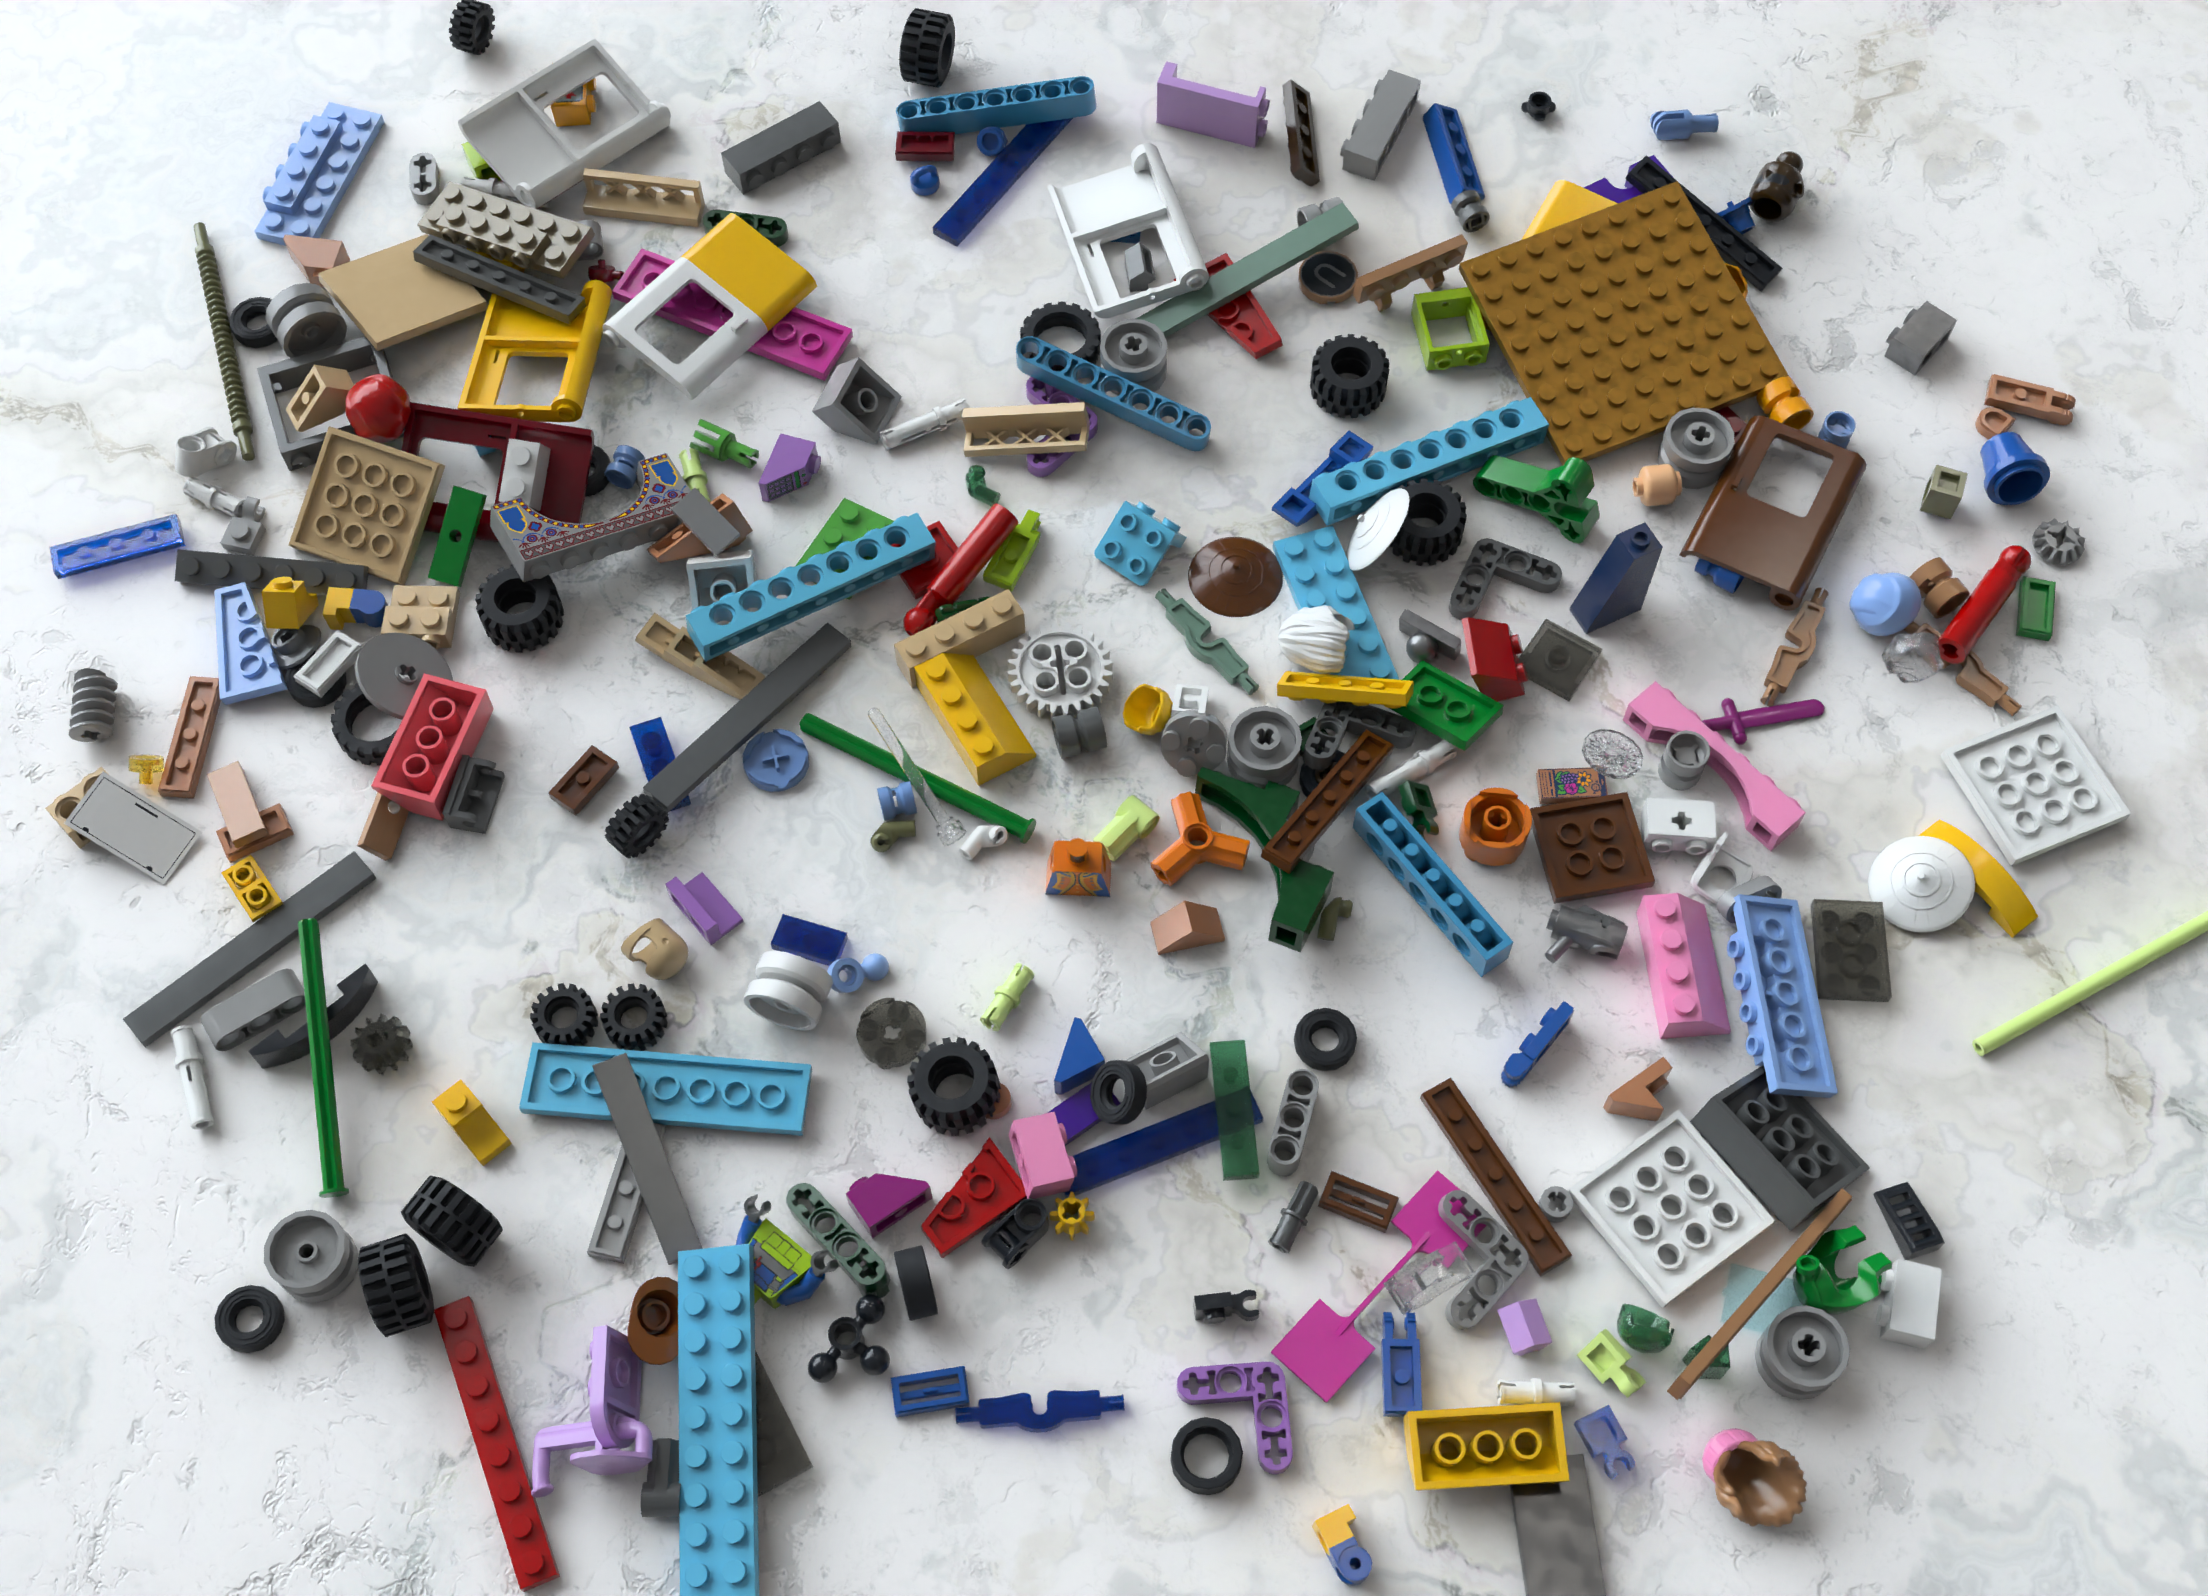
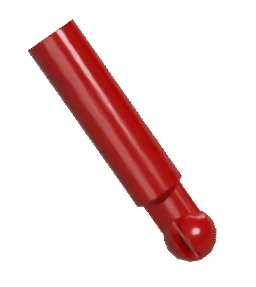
M997 503L992 505L927 586V593L915 608L910 609L906 613L903 625L905 631L910 636L935 625L937 621L936 609L946 604L953 606V603L957 602L1016 528L1019 522L1008 509Z
M2012 545L2006 547L2000 553L1997 563L1992 569L1987 571L1935 643V650L1943 660L1952 664H1959L1968 656L2016 588L2019 578L2030 568L2032 562L2031 555L2024 547Z

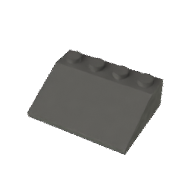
M1764 1066L1759 1067L1713 1096L1690 1121L1701 1136L1713 1146L1724 1158L1725 1162L1736 1171L1750 1189L1758 1195L1775 1214L1777 1219L1790 1231L1809 1219L1830 1202L1842 1188L1846 1189L1870 1168L1803 1096L1770 1094Z

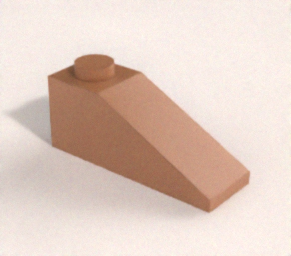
M722 493L710 503L740 533V536L725 549L728 550L744 542L746 536L753 530L735 502ZM681 523L646 549L660 563L712 553L684 523Z

